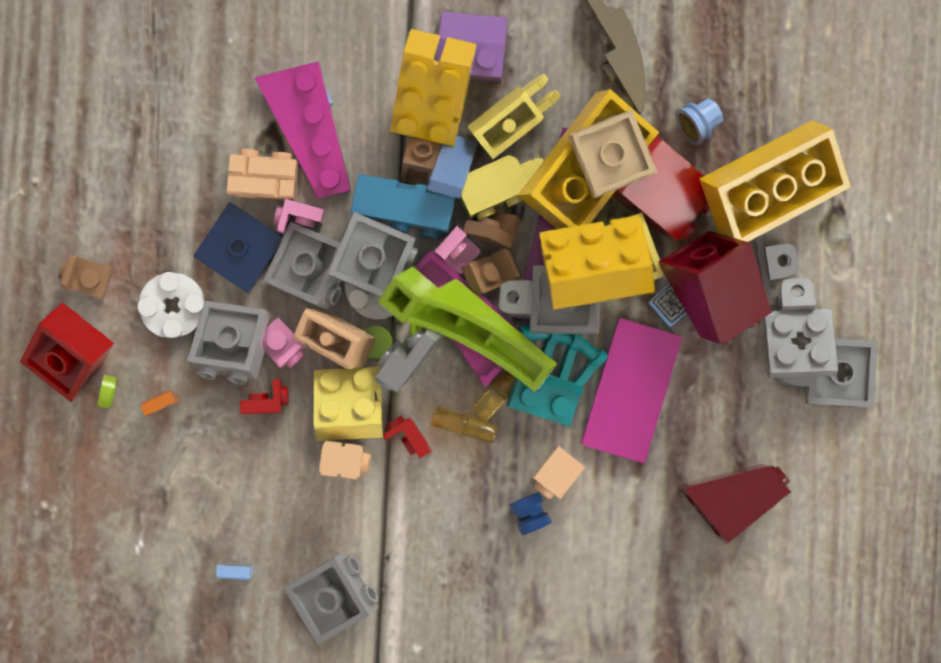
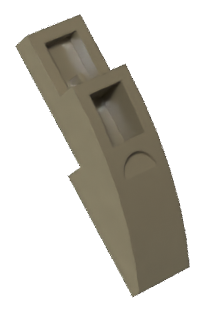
M582 0L579 3L582 13L588 21L593 19L599 28L596 31V35L605 49L610 47L612 50L604 55L603 62L605 65L601 67L603 73L611 84L616 82L622 92L618 96L640 115L645 109V71L637 37L624 9L621 6L610 13L603 0Z

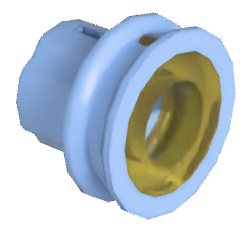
M709 98L697 105L692 102L686 103L684 108H678L675 112V119L680 131L695 146H700L703 140H710L712 130L723 124L724 121L719 106Z

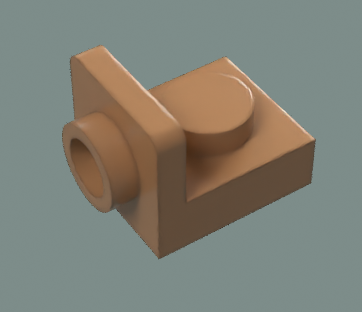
M409 137L402 162L400 183L428 186L441 150V144Z
M496 212V214L491 216V219L482 217L480 222L466 220L463 232L486 244L511 249L521 218L512 214Z
M504 248L490 256L461 267L471 291L476 296L499 289L503 283L517 280L521 277L509 248Z
M70 254L68 261L64 260L59 270L58 278L62 280L60 286L104 300L114 268Z

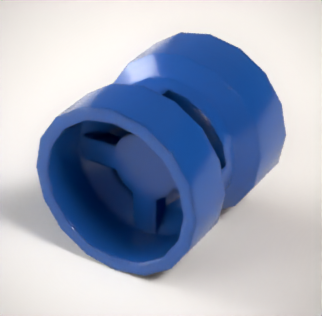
M540 492L509 504L512 514L517 515L519 519L518 528L521 535L531 533L552 523L549 513L544 512L542 508L543 499Z

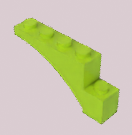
M411 267L394 276L378 300L384 308L402 323L416 324L460 342L501 366L534 392L543 385L557 365L556 362L457 279L438 288L414 267Z

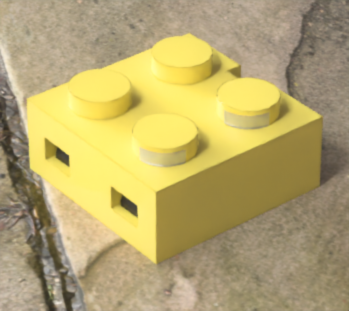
M380 367L314 370V431L316 441L383 438L382 386L375 380V376L381 369Z

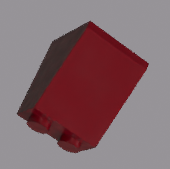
M708 231L658 261L670 286L699 336L703 339L720 345L729 343L734 340L737 334L747 328L758 325L761 319L772 313L750 242Z
M764 464L685 483L679 487L680 491L718 538L726 543H730L791 493L790 489L786 486L790 480L778 466L774 467L773 465Z

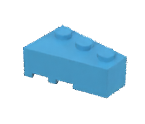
M358 174L350 213L352 215L353 212H356L374 221L390 224L389 227L403 233H408L409 228L422 230L421 236L441 240L442 235H449L456 198L427 190V185L417 184L414 186L400 183L397 180Z

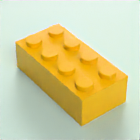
M611 89L596 92L517 196L556 229L590 224L615 190L593 199L568 135L629 111L632 108ZM632 109L648 148L659 132Z
M814 120L700 178L718 233L747 242L851 187L833 129Z

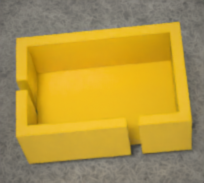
M411 29L403 51L390 132L454 147L462 121L477 44L447 37L440 62L434 61V57L440 41V35Z
M640 215L610 220V226H604L603 222L539 233L542 258L553 310L655 292L653 264Z

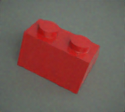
M62 302L38 324L20 363L68 401L72 402L104 363L114 342Z

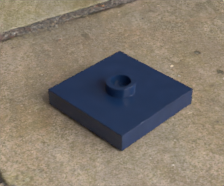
M229 202L193 257L249 294L276 254L283 237Z

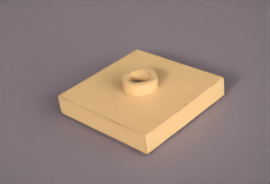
M632 109L568 135L593 199L657 173Z

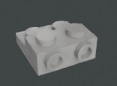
M353 212L327 274L381 297L393 277L402 273L404 265L411 266L418 247L413 246L416 238Z
M290 221L263 282L328 311L330 305L337 304L342 294V288L339 287L342 280L327 274L340 242Z
M204 301V307L201 311L187 359L189 365L196 371V375L207 380H215L216 375L227 376L228 381L239 385H245L247 379L257 381L265 353L262 342L270 314L265 309Z
M423 327L414 337L409 336L403 343L397 340L377 363L382 367L375 376L377 383L383 388L394 390L397 393L415 374L443 335Z
M345 551L284 587L285 592L317 645L366 618L379 608L376 604L378 602L376 590L371 585L364 584L359 575L361 566L354 556H348Z

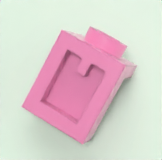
M285 199L284 205H278L273 224L278 225L277 232L285 234L291 216L296 217L294 223L314 228L315 222L324 223L326 211Z
M456 226L436 248L435 254L460 275L463 273L461 267L473 262L480 254V249L467 238V234Z
M278 317L266 328L262 347L279 368L283 369L287 365L291 369L305 356L301 351L306 345L293 339L294 333Z

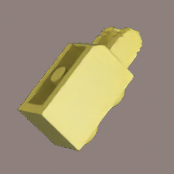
M540 74L523 88L517 86L467 126L492 159L539 124L544 118L542 113L560 99L561 95L557 90L548 92L535 104L530 99L533 94L542 89L549 79L545 74Z
M507 155L469 172L461 198H459L468 219L477 217L478 221H481L482 217L489 218L496 214L494 208L506 203L508 208L523 202L517 195L544 160L538 157L537 159L534 158V160L519 164L517 158Z

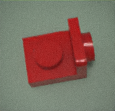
M273 379V399H268V393L248 394V400H240V414L283 413V406H289L288 386H283L281 379Z
M401 415L385 425L388 431L383 434L384 440L386 441L403 431L405 437L401 441L411 456L417 453L418 457L422 458L432 451L412 417L404 420Z

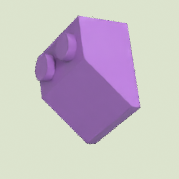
M442 12L439 30L440 41L437 48L436 61L440 62L447 37L475 43L477 46L470 81L501 84L507 18Z

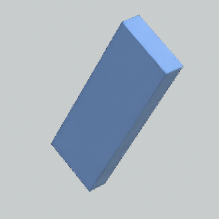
M457 136L454 147L442 144L427 190L458 199L461 198L476 153L478 141Z

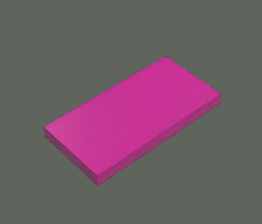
M618 318L581 445L645 464L682 336Z

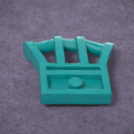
M528 324L519 325L518 331L528 340H545L541 351L550 358L557 342L566 345L557 376L549 375L537 391L534 392L515 377L506 406L571 426L580 395L583 394V385L595 370L605 362L608 354L603 349H596L583 338V334H533L530 332ZM580 351L589 360L572 382L568 381L576 352Z

